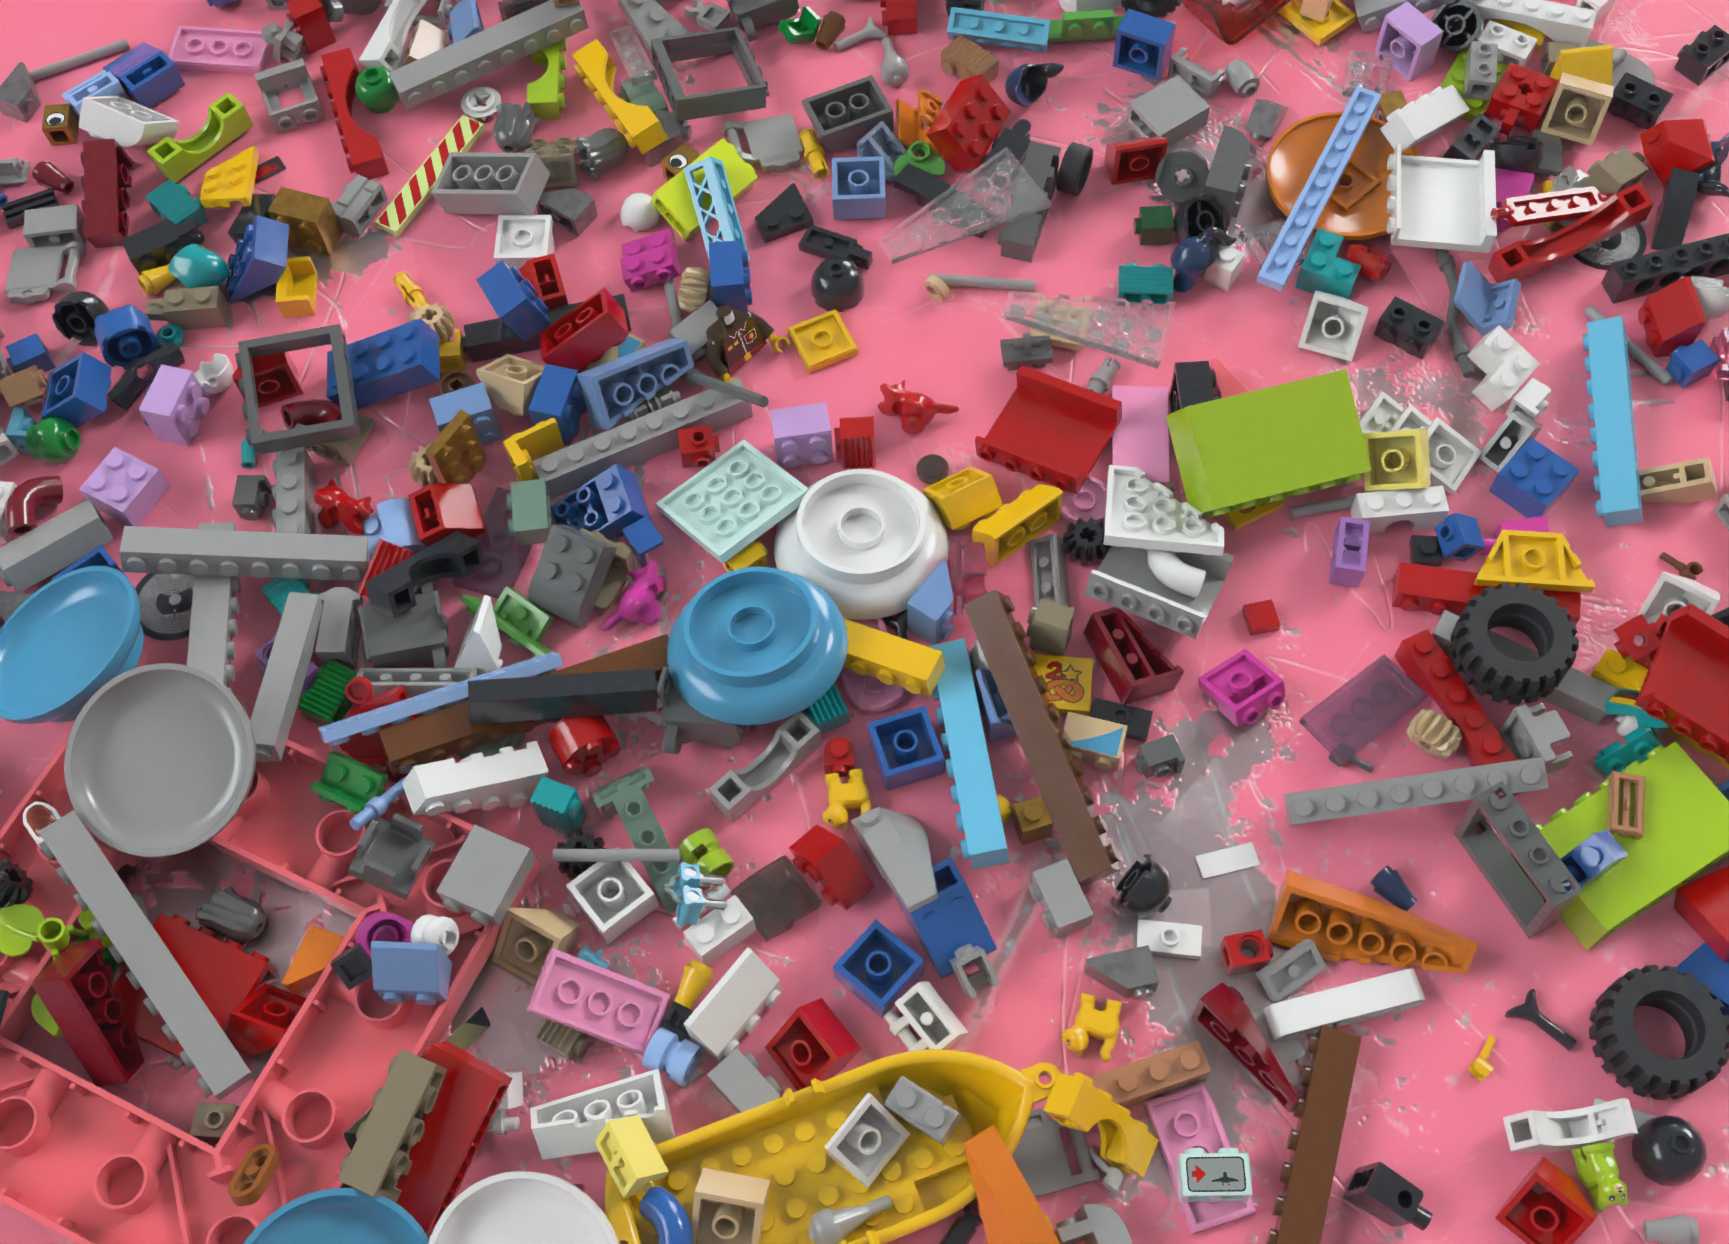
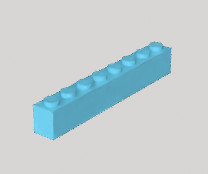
M1618 316L1587 322V334H1583L1585 351L1589 350V356L1584 357L1587 373H1591V380H1586L1588 396H1593V403L1588 404L1590 420L1595 421V427H1590L1592 444L1597 446V451H1592V461L1594 468H1598L1599 475L1594 476V486L1596 493L1600 492L1601 500H1596V511L1598 517L1604 518L1606 527L1643 522L1627 335L1623 318Z
M965 638L930 645V648L942 651L945 669L933 690L934 700H940L941 707L936 708L939 726L945 725L946 733L940 734L943 750L950 751L951 758L945 759L948 777H954L956 785L950 786L953 803L959 804L961 812L955 813L958 831H964L966 837L965 840H960L963 858H970L973 870L1009 863L1010 859Z

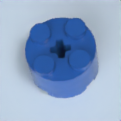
M125 305L122 308L111 310L104 315H99L95 319L94 334L105 361L114 368L116 365L126 370L131 360L141 358L159 348L158 340L148 317L134 305Z

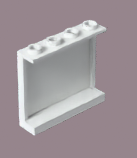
M1397 143L1394 154H1389L1387 161V170H1391V175H1389L1387 181V191H1391V196L1388 197L1387 212H1391V217L1388 218L1387 234H1391V245L1490 253L1497 237V222L1490 216L1491 210L1496 208L1495 151L1484 150L1480 161L1401 155V143Z

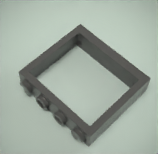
M738 26L651 39V61L677 122L766 108V97L770 95L768 82L763 80L761 67L756 65L754 53L749 51L747 38H743ZM729 53L734 54L748 86L685 96L671 62Z
M340 324L238 342L239 353H236L235 357L239 370L242 369L243 378H239V387L246 399V403L242 404V411L245 420L249 422V429L245 430L248 445H252L259 455L361 437L347 340ZM331 344L342 420L262 434L252 358Z
M1503 781L1473 798L1453 834L1530 939L1556 924L1584 890ZM1503 793L1505 797L1499 799L1500 795ZM1486 818H1487V820L1490 822V824L1493 826V828L1496 830V832H1497L1498 835L1501 837V839L1504 841V843H1505L1506 846L1509 848V850L1512 852V854H1513L1514 857L1517 859V861L1520 863V865L1523 867V869L1525 870V872H1526V873L1528 874V876L1531 878V880L1533 881V883H1534V884L1536 885V887L1539 889V891L1541 892V894H1542V895L1544 896V898L1547 900V902L1544 901V899H1543L1542 896L1539 894V892L1536 890V888L1534 887V885L1531 883V881H1530V880L1528 879V877L1525 875V873H1524L1523 870L1520 868V866L1517 864V862L1515 861V859H1514V858L1512 857V855L1509 853V851L1507 850V848H1506V847L1504 846V844L1501 842V840L1499 839V837H1498V836L1496 835V833L1493 831V829L1491 828V826H1490V825L1488 824V822L1486 821ZM1477 825L1483 830V833L1479 835L1475 831ZM1566 881L1573 888V891L1566 894L1567 890L1562 885Z

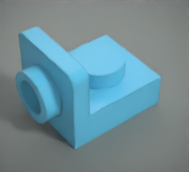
M14 407L5 435L16 449L28 452L25 439L26 433L32 425H36V421L25 407Z

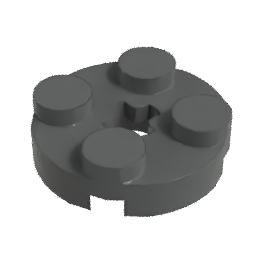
M1174 148L1168 151L1160 160L1155 176L1156 183L1164 197L1173 202L1183 203L1191 197L1201 195L1204 192L1209 174L1207 160L1200 153L1189 148ZM1182 169L1187 170V174L1190 175L1189 178H1184L1183 182L1179 181L1178 175L1175 174Z

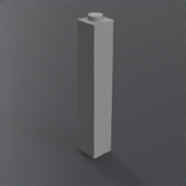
M289 592L250 719L256 742V761L281 762L319 632L323 608L319 594Z
M1444 610L1432 636L1445 655L1453 658L1450 655V645L1452 644L1450 637L1460 616ZM1487 630L1491 643L1504 656L1517 661L1539 659L1537 651ZM1571 667L1551 694L1545 698H1539L1598 724L1604 715L1607 717L1611 716V714H1606L1604 703L1617 690V687Z

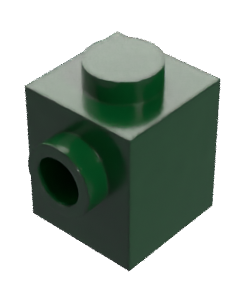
M1172 205L1139 207L1138 218L1133 220L1134 235H1139L1140 245L1172 243L1175 227Z

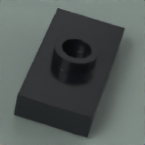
M1094 697L1089 717L1127 725L1126 738L1146 742L1153 711Z

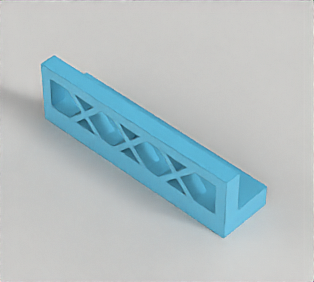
M951 7L947 34L949 40H955L962 34L968 40L970 39L971 42L1047 53L1051 20Z
M710 156L684 167L708 258V243L741 240L742 251L748 252L723 161ZM704 168L706 176L702 185H699L695 181L693 172ZM705 192L709 193L713 200L709 210L704 209L701 203ZM712 217L718 220L720 226L716 236L711 234L708 228Z

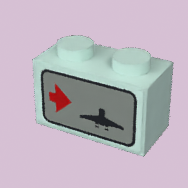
M1189 1148L1184 1150V1154H1179L1176 1159L1179 1202L1248 1201L1252 1196L1249 1154L1239 1153L1238 1148L1218 1149V1153H1205V1150L1202 1148Z

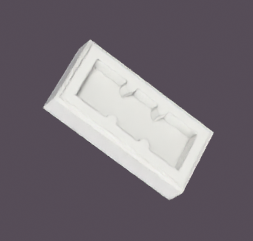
M1138 919L1136 948L1149 945L1151 955L1200 960L1202 926Z

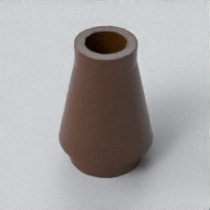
M830 11L827 15L823 16L819 34L815 41L816 46L821 50L827 51L830 45L845 30L846 21L841 14Z

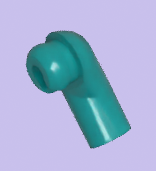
M261 429L262 434L267 433L265 430ZM245 438L241 443V466L246 469H252L256 466L257 451L252 445H248Z

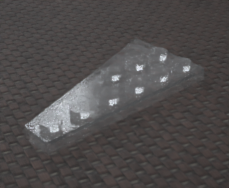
M1005 147L879 238L877 242L894 264L1052 207V204L1011 151Z

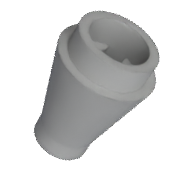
M1686 1214L1643 1221V1233L1646 1242L1699 1244V1228L1695 1217H1687Z

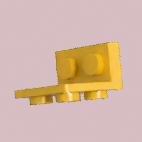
M555 418L541 421L534 427L524 432L516 433L503 441L513 472L519 482L538 479L533 468V460L565 448Z

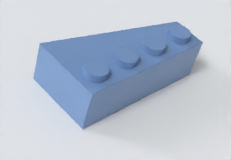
M669 338L577 374L592 426L608 431L623 416L627 417L635 411L634 408L643 401L650 400L656 395L655 393L658 390L670 385L694 367L687 340Z

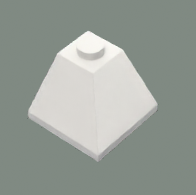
M1316 290L1298 347L1352 362L1369 308L1344 297Z
M1662 572L1637 615L1642 614L1648 624L1651 622L1655 623L1661 614L1670 618L1673 611L1689 604H1693L1711 615L1720 601V593L1692 579Z
M487 595L483 597L464 634L454 668H478L479 675L500 669L503 660L498 659L502 646L491 597Z

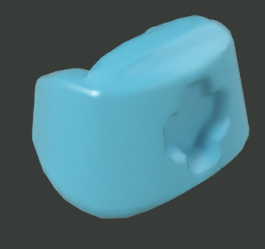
M586 945L580 949L576 956L577 958L608 970L609 965L607 961L601 958L604 953L603 950L599 949L594 953Z

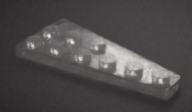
M1009 291L1001 318L1158 369L1162 360L1176 302L1167 301L1163 305L1153 304V300H1142L1141 303L1128 302L1125 298L1084 296L1083 299H1070V295L1059 294L1058 298L1045 297L1042 293Z

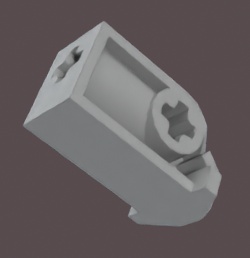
M334 587L319 594L323 608L315 653L324 666L328 665L329 660L332 659L350 669H356L362 632L360 615L356 608H359V605H363V598L360 594L347 587Z

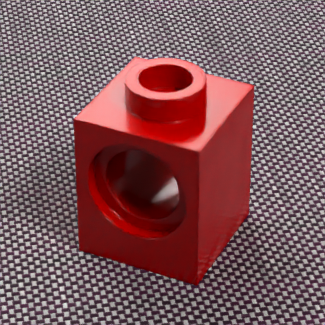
M1262 929L1224 936L1220 945L1228 976L1259 971L1267 966L1273 957L1272 944L1268 938H1264ZM1241 948H1252L1256 953V957H1246L1241 952Z

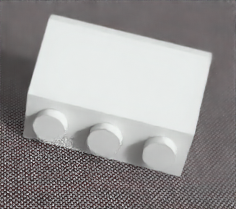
M748 947L684 1022L691 1041L702 1046L703 1050L718 1063L725 1059L735 1048L739 1049L741 1045L739 1041L745 1033L751 1034L761 1022L759 1016L767 1007L773 1008L782 996L780 992L782 990L780 979Z

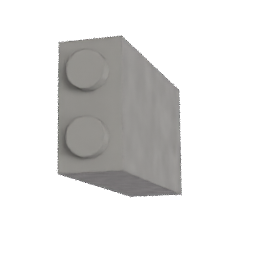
M90 498L0 547V577L7 587L13 585L17 592L21 593L81 559L98 546H104L114 539L104 518Z

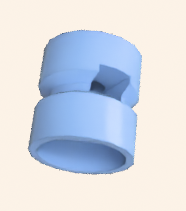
M661 1027L655 1032L645 1050L642 1066L651 1071L659 1069L660 1073L665 1071L667 1072V1079L685 1086L699 1064L703 1048L687 1039L679 1042L677 1034Z

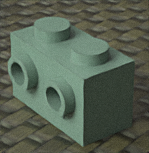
M545 478L510 483L511 494L506 495L508 510L512 511V519H508L510 536H515L518 546L546 543L552 528L550 494Z

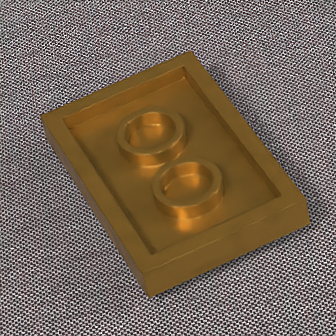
M461 409L425 450L439 483L468 484L472 477L483 469L487 460L470 414Z

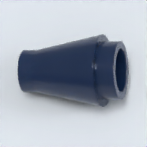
M1389 865L1384 867L1370 881L1375 887L1373 891L1402 910L1408 911L1418 901L1397 869L1392 870Z

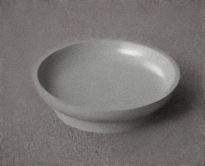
M156 663L144 665L126 671L111 679L92 695L78 714L72 726L65 751L64 772L66 787L70 801L83 824L91 833L107 845L119 851L137 856L162 857L174 855L193 849L212 839L239 812L250 791L254 778L256 742L253 728L245 709L235 695L219 680L204 671L182 664Z

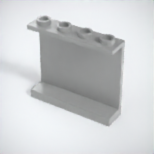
M1112 545L1098 570L1093 569L1091 571L1085 595L1196 639L1227 578L1234 556L1223 552V556L1186 552L1176 553L1177 557L1184 563L1206 571L1200 593L1197 598H1193L1168 588L1155 577L1148 565L1146 549L1115 547Z

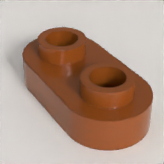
M268 1143L257 1145L249 1150L241 1161L228 1185V1194L237 1206H247L256 1203L267 1189L280 1164V1156L273 1145Z

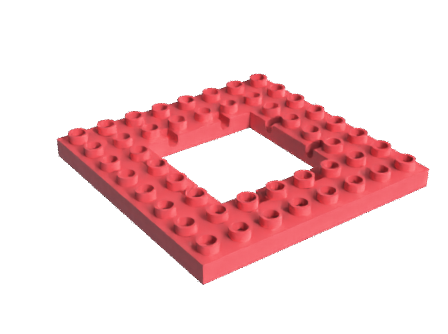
M68 735L0 830V860L2 861L6 858L11 864L18 863L21 870L27 871L26 876L33 880L31 885L33 892L24 904L38 908L42 912L44 919L58 918L64 923L65 927L71 924L76 929L84 930L78 919L82 909L73 897V895L78 893L73 883L65 885L56 872V869L61 867L57 859L54 857L49 860L23 824V813L26 807L35 801L51 805L61 817L73 810L75 811L67 791L64 772ZM287 739L281 762L269 761L262 763L256 761L253 782L244 804L232 821L207 842L217 847L223 854L306 894L310 891L318 895L325 903L356 917L215 1148L17 1045L15 1042L33 1017L31 1004L37 992L32 983L49 967L54 959L51 951L47 950L41 941H33L30 951L23 956L12 957L0 952V990L9 991L0 1026V1201L77 1244H243L264 1219L290 1201L320 1190L354 1188L338 1180L341 1174V1163L344 1157L351 1152L343 1136L344 1133L373 1107V1097L377 1090L384 1086L389 1075V1064L396 1055H399L401 1049L422 1057L424 1051L430 1045L441 1041L499 939L504 919L500 926L490 922L487 926L482 925L471 919L470 913L463 910L455 913L442 905V899L436 892L474 825L446 812L435 816H428L427 814L413 815L405 793L387 807V811L380 818L391 822L395 813L423 825L422 836L436 843L431 857L409 896L404 900L348 874V868L356 856L357 845L372 819L359 830H354L350 826L349 821L357 814L346 811L345 806L342 804L320 799L318 793L310 790L311 783L320 781L327 757ZM385 785L382 794H384V793H385L387 790H389L391 787ZM41 811V815L45 819L52 818L49 812ZM86 827L116 873L124 864L134 868L141 856L128 854L107 845ZM536 856V861L510 907L519 906L541 868ZM376 912L394 913L412 923H415L417 919L427 914L438 917L445 916L453 919L459 929L458 944L454 951L447 956L452 962L447 1001H436L435 1005L418 1004L416 1000H403L401 1004L384 1002L373 989V976L349 990L330 964L332 959L356 945L355 935L358 926L366 917ZM70 934L69 944L63 950L59 951V955L70 945V943H72L78 938H81V936ZM265 1143L273 1145L280 1156V1164L267 1189L256 1203L247 1206H237L228 1194V1185L241 1161L253 1147Z

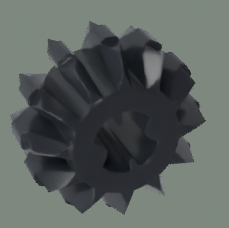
M1079 517L1077 524L1070 523L1067 532L1063 534L1065 554H1071L1070 559L1072 562L1080 559L1082 566L1086 565L1087 561H1090L1095 566L1098 563V559L1104 560L1112 546L1103 545L1104 523L1101 521L1095 524L1092 517L1088 522H1084Z
M578 828L574 837L569 833L565 834L566 843L557 842L558 849H607L603 847L605 844L603 838H595L596 835L591 829L584 835L582 830ZM596 862L557 863H560L558 867L560 873H567L569 880L572 881Z
M6 858L2 861L0 860V909L24 904L33 892L31 886L33 880L26 876L27 871L21 870L18 863L11 864Z

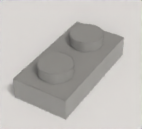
M1306 938L1256 972L1269 999L1277 1003L1326 969L1327 966L1313 940Z

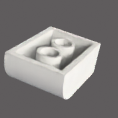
M122 96L83 97L79 128L88 131L89 135L95 138L115 139L122 148L157 144L167 136L173 139L178 131L179 121Z

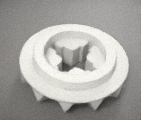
M481 86L465 93L461 100V107L467 117L471 116L474 120L482 118L485 121L487 116H495V112H497L496 106L501 104L502 100L500 94L495 89ZM477 101H478L479 103L486 104V106H485V107H483V106H481V105L478 106Z

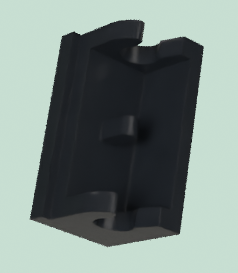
M1479 113L1442 158L1474 160L1501 128L1482 113Z

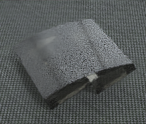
M786 855L758 870L731 891V895H736L753 917L756 928L766 941L791 929L795 921L817 910L822 903Z

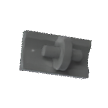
M1023 332V338L1000 340L1003 367H1006L1008 371L1018 370L1021 365H1032L1035 368H1042L1047 363H1053L1049 335L1030 337L1029 332Z

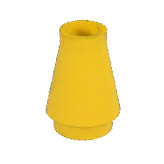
M170 264L142 271L141 275L137 277L140 288L147 296L152 294L156 296L177 279L168 270Z
M691 959L689 965L684 966L674 1001L691 1009L696 1000L712 982L713 978L711 976L714 970L701 962Z

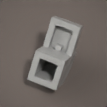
M1091 1203L1082 1205L1074 1213L1075 1217L1057 1223L1058 1229L1054 1231L1060 1244H1074L1082 1240L1086 1244H1133L1126 1225L1120 1216L1112 1209L1101 1204Z

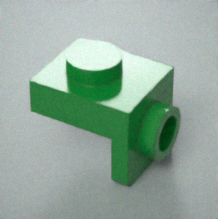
M805 6L800 18L780 20L778 30L791 44L811 42L815 40L821 24V18L809 6Z

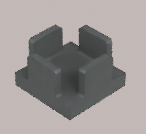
M395 813L391 822L380 817L377 821L372 819L357 845L356 856L348 868V874L406 900L431 857L436 843L422 836L423 825Z

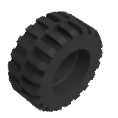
M1510 583L1498 584L1496 590L1490 586L1483 589L1480 594L1473 596L1463 609L1450 637L1452 641L1450 655L1455 658L1453 665L1456 671H1462L1464 674L1462 680L1468 686L1473 684L1477 688L1475 692L1481 696L1486 693L1492 696V701L1501 703L1504 699L1508 700L1510 705H1520L1523 699L1525 703L1529 704L1536 702L1539 697L1545 698L1551 694L1574 664L1577 657L1576 651L1579 648V640L1577 637H1574L1578 632L1574 622H1569L1571 615L1565 607L1561 609L1558 606L1559 601L1553 596L1548 598L1543 595V590L1536 587L1534 590L1527 589V585L1519 583L1515 587H1511ZM1494 627H1511L1523 632L1535 644L1539 659L1517 661L1504 656L1491 643L1487 630Z
M1646 965L1641 970L1635 968L1619 977L1598 997L1595 1002L1597 1006L1591 1010L1589 1018L1594 1023L1589 1028V1038L1596 1040L1597 1043L1592 1047L1595 1057L1601 1056L1605 1062L1601 1067L1607 1074L1613 1072L1618 1077L1616 1083L1623 1088L1630 1085L1634 1087L1633 1093L1641 1097L1651 1093V1097L1654 1100H1665L1668 1097L1672 1099L1682 1098L1713 1080L1721 1072V1067L1727 1064L1729 1059V1051H1726L1729 1048V1033H1726V1030L1729 1028V1016L1722 1015L1721 1009L1724 1006L1719 998L1714 1000L1709 994L1712 990L1705 983L1701 985L1696 983L1694 975L1686 971L1681 975L1677 974L1675 967L1666 965L1661 970H1659L1657 965ZM1636 1007H1656L1665 1011L1676 1020L1685 1038L1686 1046L1682 1059L1670 1060L1652 1053L1643 1045L1636 1034L1633 1024V1015Z

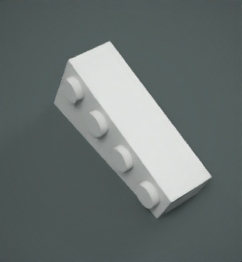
M538 742L526 743V749L514 751L512 746L500 748L499 754L483 757L482 752L470 754V756L464 758L459 763H455L454 758L414 766L402 782L413 815L427 814L428 816H435L442 812L455 811L456 813H463L471 809L482 808L483 810H491L501 806L515 808L525 804L529 796L536 789L540 779L549 773Z
M659 1069L530 1108L531 1129L542 1159L598 1152L595 1140L606 1123L610 1120L635 1115L640 1116L653 1143H661L675 1138L669 1100Z

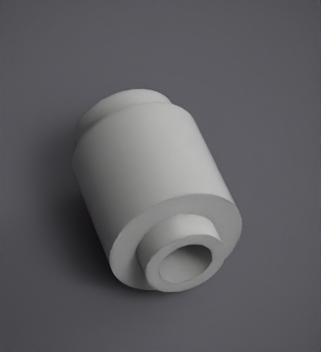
M1241 59L1230 62L1225 68L1228 83L1238 97L1253 96L1260 85L1258 77L1247 62Z

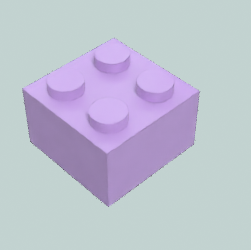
M1405 2L1385 15L1374 53L1406 80L1411 82L1432 68L1444 31L1409 2Z
M161 364L139 411L158 440L189 446L193 437L198 433L199 424L204 414L209 410L210 400L191 370Z
M826 402L770 410L778 466L781 468H796L799 465L823 464L827 461H833L831 428Z
M114 447L79 490L86 499L90 498L98 510L128 526H139L171 486L159 469Z

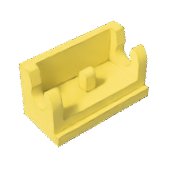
M639 1115L608 1121L595 1140V1144L623 1199L649 1191L655 1187L652 1180L663 1178L668 1173V1169Z

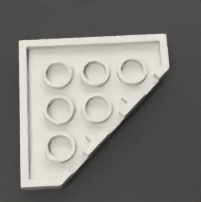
M1109 465L1103 545L1223 556L1224 528L1216 522L1210 524L1202 518L1203 513L1189 503H1180L1174 499V493L1159 482L1152 483L1147 480L1145 472L1139 468Z

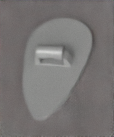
M1588 40L1586 47L1601 46L1607 44L1593 40ZM1613 47L1612 86L1614 88L1625 72L1654 84V75L1649 66L1628 54L1625 49Z

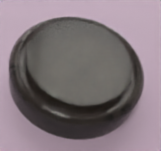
M929 454L918 461L916 472L922 482L932 485L947 478L949 466L942 456Z

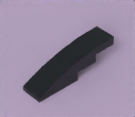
M909 163L893 179L895 188L915 196L918 205L937 212L940 221L982 239L997 222L996 217L974 200L934 175Z

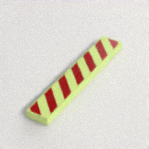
M462 115L375 221L377 228L399 237L432 196V189L450 152H468L485 131L484 124Z

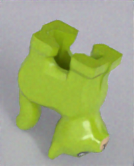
M1614 1142L1587 1145L1571 1150L1576 1162L1579 1181L1587 1188L1593 1201L1594 1209L1598 1212H1603L1610 1205H1628L1627 1186L1618 1178L1619 1169L1613 1152L1615 1148Z

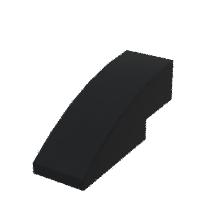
M1672 168L1665 181L1662 202L1658 207L1651 249L1660 251L1682 245L1700 173Z

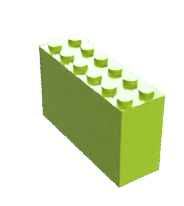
M1346 369L1187 406L1166 415L1187 502L1203 513V519L1361 480L1362 473L1372 471Z
M1676 741L1666 748L1662 744L1657 746L1646 755L1648 759L1642 763L1636 760L1622 771L1623 773L1645 777L1643 837L1638 840L1633 839V836L1630 835L1621 837L1619 833H1614L1612 836L1629 856L1607 873L1583 887L1584 891L1561 917V920L1587 951L1676 892L1678 887L1691 882L1729 856V801ZM1609 778L1598 786L1599 790L1593 795L1587 792L1574 802L1575 806L1567 810L1564 807L1549 818L1551 821L1545 826H1542L1540 823L1536 825L1560 859L1593 833L1607 830ZM1619 780L1617 825H1620L1622 780ZM1630 782L1629 827H1633L1635 783ZM1513 856V858L1515 859V861L1517 862V864L1520 866V868L1523 870V872L1525 873V875L1528 877V879L1531 881V883L1534 885V887H1535V888L1538 890V892L1541 894V892H1540L1539 889L1536 887V885L1533 883V881H1532L1531 878L1528 876V874L1525 872V870L1523 869V867L1520 865V863L1517 861V859Z

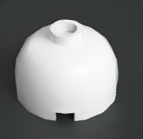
M1691 276V281L1706 323L1708 319H1715L1725 315L1729 310V288L1723 286L1724 281L1709 277Z

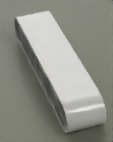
M1406 969L1274 1003L1264 1008L1263 1012L1274 1042H1283L1317 1033L1322 1025L1337 1028L1410 1009L1426 1002L1414 969Z

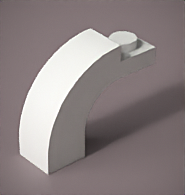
M1624 1098L1575 1110L1556 1112L1529 1110L1503 1117L1511 1152L1545 1153L1574 1150L1587 1145L1615 1142L1614 1139L1638 1134L1630 1101Z

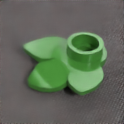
M916 141L911 144L907 154L897 158L894 165V177L908 163L934 176H943L945 174L943 159L933 154L931 147L923 141ZM921 153L924 157H916L915 155Z

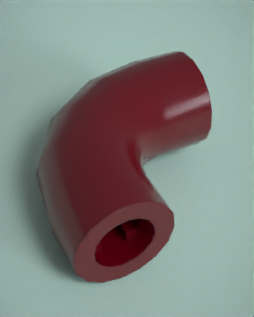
M323 399L297 401L283 405L281 408L282 418L287 429L294 428L297 423L309 426L342 420L340 404Z
M42 476L28 479L13 489L5 503V522L8 534L22 536L36 528L35 511L37 507L45 504L62 503L63 485L60 476Z

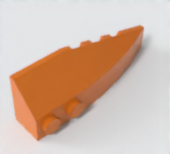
M1290 870L1286 871L1277 896L1267 936L1270 942L1288 948H1293L1306 938L1313 940L1322 959L1340 962V959L1358 961V964L1372 965V962L1391 964V967L1405 968V965L1422 967L1423 970L1467 974L1478 947L1477 943L1410 912L1358 892Z
M992 1125L964 1142L963 1145L971 1180L978 1199L977 1206L986 1234V1244H1060L996 1128Z

